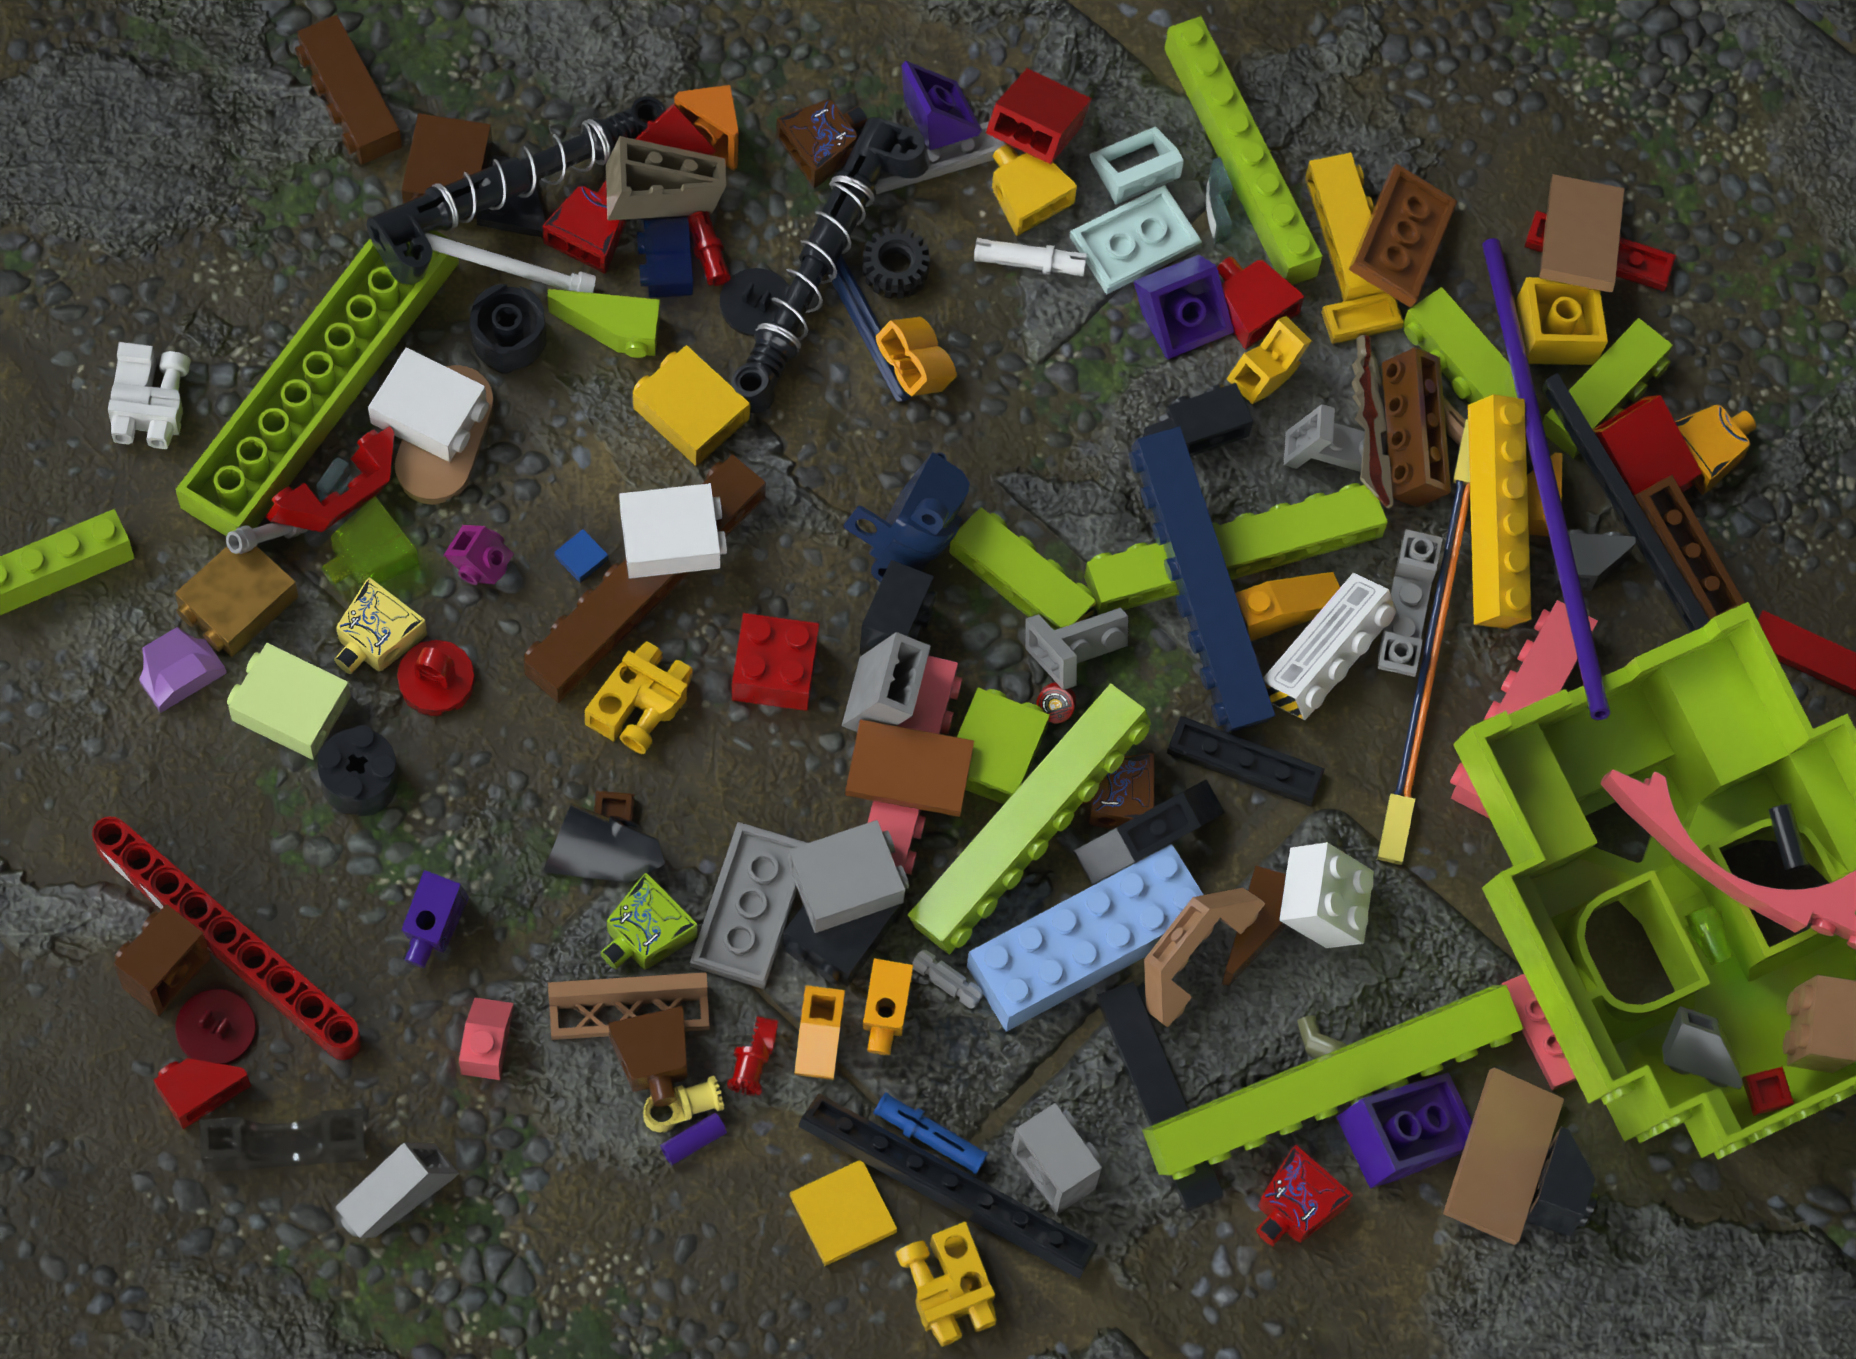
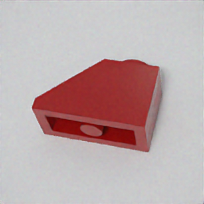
M187 1058L180 1063L174 1061L166 1065L159 1071L158 1077L154 1079L158 1093L182 1129H185L251 1087L248 1074L244 1068Z

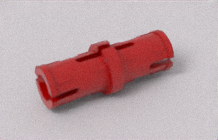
M695 212L687 218V223L694 238L695 256L700 259L709 286L725 284L730 280L731 276L723 258L722 251L724 248L722 241L717 238L714 232L709 212Z

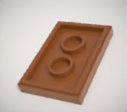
M860 720L845 796L960 817L974 740Z

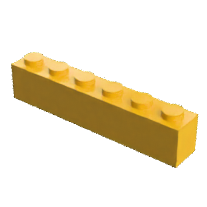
M1493 394L1468 405L1474 625L1506 629L1531 620L1525 399Z

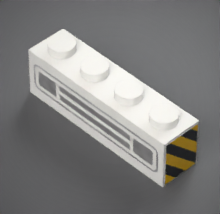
M1352 573L1263 677L1271 704L1303 720H1306L1315 709L1319 708L1327 694L1338 682L1345 678L1349 668L1360 655L1367 652L1371 642L1383 628L1392 622L1397 611L1389 589Z

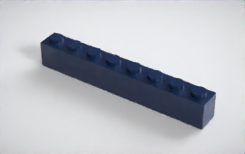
M1181 427L1138 438L1131 446L1132 451L1129 452L1130 463L1134 473H1140L1144 487L1141 488V496L1146 509H1152L1156 523L1152 524L1154 537L1159 546H1164L1168 558L1164 560L1166 574L1171 582H1176L1179 595L1176 596L1177 607L1181 617H1187L1191 631L1188 632V640L1193 653H1199L1203 668H1200L1202 684L1206 690L1211 689L1215 704L1211 706L1215 723L1218 727L1223 726L1224 732L1231 733L1268 722L1275 716Z

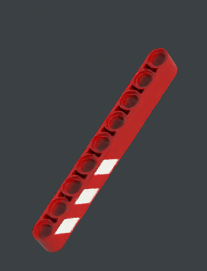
M112 816L104 817L96 822L92 830L93 841L99 856L161 910L167 904L201 930L204 934L208 950L328 1054L339 1060H347L358 1053L361 1047L359 1029L356 1021L125 822ZM118 834L121 836V839L116 844L105 845L103 843V840L109 835ZM144 858L150 861L143 869L131 868V865L137 859ZM167 883L178 885V888L173 893L162 894L159 892L161 887ZM202 907L207 909L206 914L201 918L193 919L188 917L189 912L194 908ZM224 932L236 934V937L230 943L223 944L216 941L218 936ZM258 956L265 959L264 963L258 968H248L245 966V963L251 957ZM289 981L294 984L293 988L287 993L274 991L275 986L280 982ZM311 1006H319L323 1009L321 1015L316 1018H307L303 1016V1013ZM339 1031H348L352 1034V1037L346 1043L340 1044L332 1041L334 1034Z

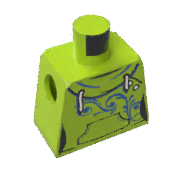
M645 873L609 916L607 932L614 940L600 954L607 964L615 970L630 957L643 969H648L693 941L697 937V923Z

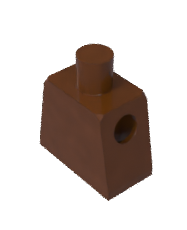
M682 1006L608 1023L610 1042L632 1091L637 1092L650 1089L653 1105L656 1107L674 1103L677 1098L673 1083L687 1079L684 1013Z

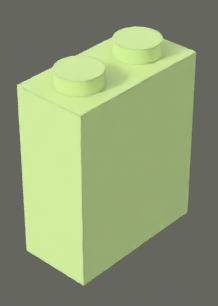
M266 643L261 653L255 652L251 657L246 669L248 674L241 685L236 684L229 694L227 704L229 705L231 719L314 760L351 697L349 683Z

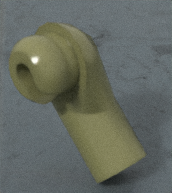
M1315 1015L1305 1016L1297 1020L1305 1051L1310 1057L1317 1058L1346 1046L1343 1041L1322 1035Z

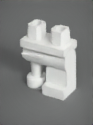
M119 342L117 351L118 363L111 391V400L108 405L113 442L129 445L133 443L135 430L147 431V444L149 446L167 449L173 435H179L180 421L183 414L179 394L180 377L188 374L191 360L188 356L179 352L168 351L162 353L159 369L164 374V378L160 388L152 387L157 364L153 346Z

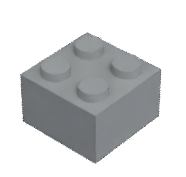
M1054 1103L1015 1129L1011 1152L1051 1209L1058 1215L1096 1189L1102 1168L1100 1166L1102 1159L1096 1148L1090 1142L1085 1144L1077 1134L1079 1127L1073 1116L1067 1110L1062 1112L1057 1104Z

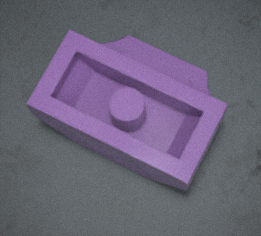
M179 627L174 628L142 648L143 672L139 681L160 713L226 674L225 666L205 639L194 638Z

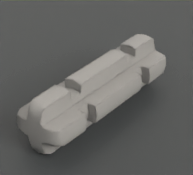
M921 950L913 960V969L923 976L929 975L930 978L928 980L952 997L957 995L960 998L959 1001L968 1008H974L982 998L983 990L973 982L968 984L965 981L966 977L942 960L938 963L935 960L936 956L929 951Z

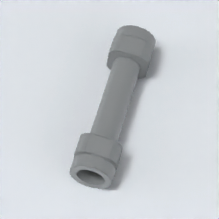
M274 522L253 529L246 525L229 532L226 536V544L232 553L242 554L251 551L257 546V543L283 535L290 539L307 532L308 529Z

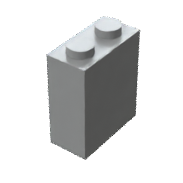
M895 632L859 658L842 726L857 732L860 720L897 726L913 716L931 646Z
M878 820L789 849L788 865L815 933L904 903L905 888L909 887L908 879L902 865L895 866L891 855L895 853L891 835L888 830L882 832Z

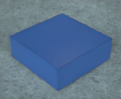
M584 529L554 552L555 558L579 583L608 561V554Z

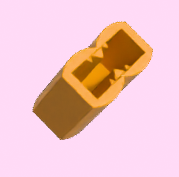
M912 317L890 320L876 335V342L881 354L888 363L894 366L898 382L909 395L917 396L942 392L957 377L952 359L944 349L938 346L936 334L924 318Z

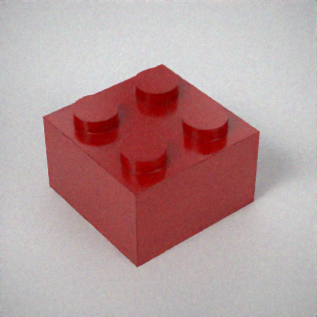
M743 613L732 679V701L808 711L818 646L819 623Z

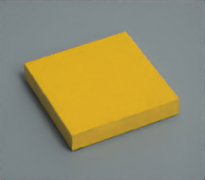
M861 1160L790 1192V1198L824 1266L897 1233V1227L864 1162Z

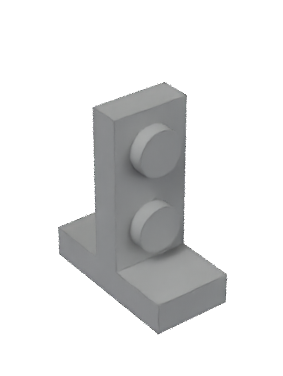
M1321 404L1286 431L1284 465L1297 469L1312 458L1361 472L1365 431L1334 423L1335 408ZM1369 433L1370 475L1378 476L1381 472L1376 457L1373 434ZM1381 436L1382 454L1385 455L1386 437Z
M1121 608L1057 630H1053L1039 614L1026 618V650L1062 690L1077 686V663L1128 646V615Z

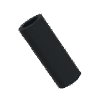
M1784 804L1769 809L1785 871L1807 866L1808 861L1792 804Z

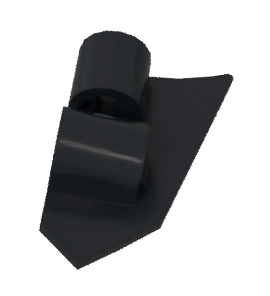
M571 803L544 871L547 873L630 883L642 877L645 873L648 874L664 865L665 860L659 840L642 833L643 829L636 823L618 816L607 818Z

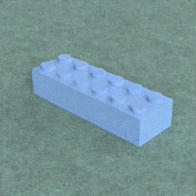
M1170 844L969 951L967 968L977 985L983 990V995L1007 1032L1145 958L1193 897L1203 895L1173 845Z

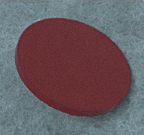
M223 989L206 990L191 997L179 1011L175 1025L178 1044L186 1056L191 1059L224 1065L236 1061L246 1053L253 1042L256 1030L255 1018L248 1003L239 995Z

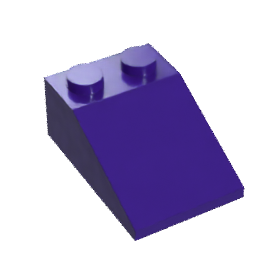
M1449 1072L1362 1098L1337 1116V1120L1370 1189L1399 1180L1463 1153L1472 1125V1120Z

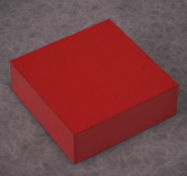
M1783 1066L1742 1078L1753 1116L1794 1105Z

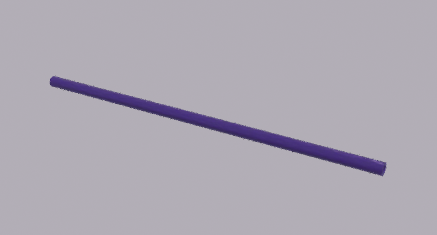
M1491 238L1486 240L1482 247L1517 398L1525 399L1527 442L1592 719L1603 720L1610 715L1607 695L1501 243L1498 239Z

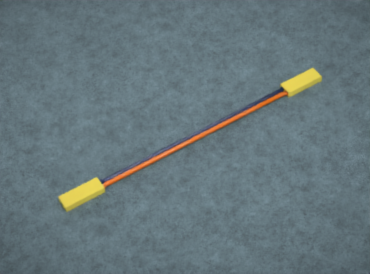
M1466 419L1453 479L1457 489L1395 793L1390 794L1377 856V860L1398 865L1403 863L1415 799L1411 797L1470 501L1468 419Z

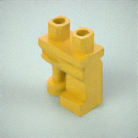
M648 641L635 653L628 650L622 662L586 707L585 725L615 742L623 730V724L635 707L644 711L637 725L629 724L620 735V740L631 750L645 754L652 744V738L649 735L660 721H670L675 717L678 709H681L686 702L687 687L693 676L692 667L680 660H675L668 672L663 671L657 667L663 658V652Z
M966 1221L935 1233L931 1237L930 1246L945 1274L935 1279L925 1262L930 1256V1252L924 1240L911 1243L895 1253L900 1265L904 1268L910 1267L917 1288L916 1309L922 1318L921 1321L925 1331L931 1329L941 1346H946L962 1338V1333L955 1320L969 1314L976 1332L996 1324L997 1320L993 1306L995 1293L991 1284H989Z

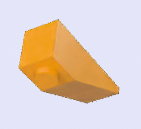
M1328 572L1267 581L1236 592L1235 595L1250 640L1254 641L1313 620L1340 589V585L1334 573Z

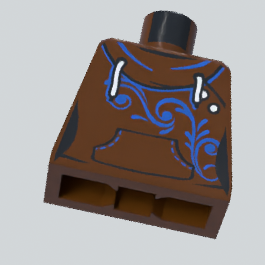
M827 99L777 118L776 137L812 187L816 188L845 165L858 139L856 132L864 128L868 119L859 106L842 114L835 103Z
M1154 754L1124 756L1121 766L1114 773H1108L1099 783V789L1090 801L1082 803L1089 804V824L1107 829H1115L1154 808Z

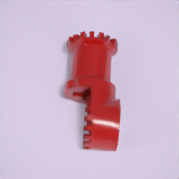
M757 1016L755 1026L758 1029L754 1028L753 1032H755V1035L752 1036L754 1038L751 1041L752 1046H742L734 1049L733 1055L736 1058L733 1077L727 1082L728 1089L735 1091V1093H739L741 1090L742 1095L746 1091L747 1096H755V1094L760 1095L762 1093L763 1087L760 1085L763 1065L768 1062L769 1055L773 1054L779 1020Z

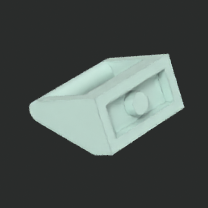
M1157 127L1145 130L1090 154L1093 166L1116 205L1180 178L1184 162L1178 149ZM1152 143L1160 155L1120 173L1109 163V161Z

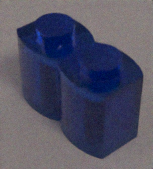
M688 218L644 220V232H637L638 254H645L646 264L639 265L640 287L648 286L649 298L693 295Z

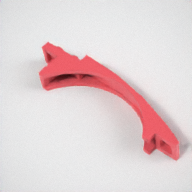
M1612 769L1602 778L1600 783L1602 787L1629 816L1676 859L1732 899L1795 933L1805 928L1808 922L1812 923L1811 928L1814 931L1827 936L1836 934L1848 940L1847 945L1856 950V870L1835 882L1802 890L1774 889L1750 883L1718 866L1692 841L1674 810L1665 776L1654 772L1651 779L1646 778L1642 783Z

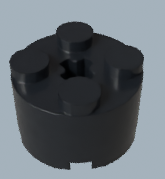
M507 284L494 285L477 296L470 314L471 340L477 356L485 364L495 368L500 373H510L513 370L524 368L533 363L546 347L545 315L539 298L525 287H508Z
M359 725L355 728L340 731L332 736L318 753V773L322 791L327 802L335 810L344 814L370 816L382 811L393 800L399 778L396 756L387 739L373 731L370 727ZM357 770H359V771H361V772H362V771H365V772L362 773V774H359V773L357 772Z

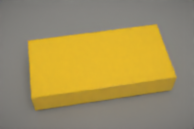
M1386 292L1323 306L1321 311L1332 344L1357 339L1361 335L1366 337L1400 329L1404 324L1396 298Z

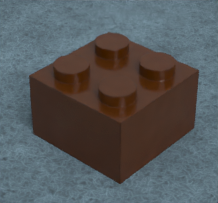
M166 904L160 912H153L142 925V932L133 942L127 941L122 945L115 956L116 961L113 964L122 988L159 1017L211 957L203 932Z

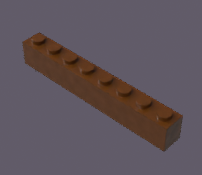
M733 454L724 463L719 461L713 465L707 473L706 480L702 483H711L712 496H720L722 519L716 520L717 532H725V537L765 499L766 482ZM626 559L621 564H613L605 573L603 582L595 590H587L578 600L577 608L569 616L562 615L551 627V633L542 642L536 641L528 648L523 660L525 675L559 703L690 572L629 578Z

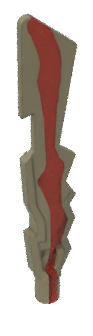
M1361 335L1356 339L1357 359L1352 364L1355 377L1351 382L1355 391L1352 397L1359 407L1355 420L1365 429L1360 480L1385 507L1390 508L1393 505L1389 455L1382 454L1381 434L1387 430L1383 403L1378 391L1382 385L1377 360L1372 352L1371 337Z

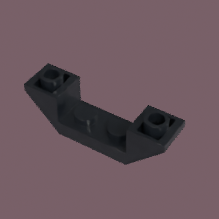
M1205 779L1073 852L1090 884L1093 885L1203 826L1225 812L1209 782Z

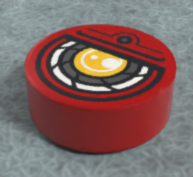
M1050 683L1041 690L1036 705L1042 708L1044 713L1050 715L1049 722L1062 723L1072 716L1077 701L1075 693L1071 688L1062 690L1057 683Z

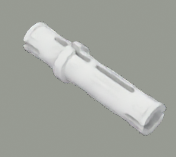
M977 238L974 261L1043 270V274L1049 275L1051 272H1061L1084 277L1087 253L1057 250L1052 245H1047L1046 248Z

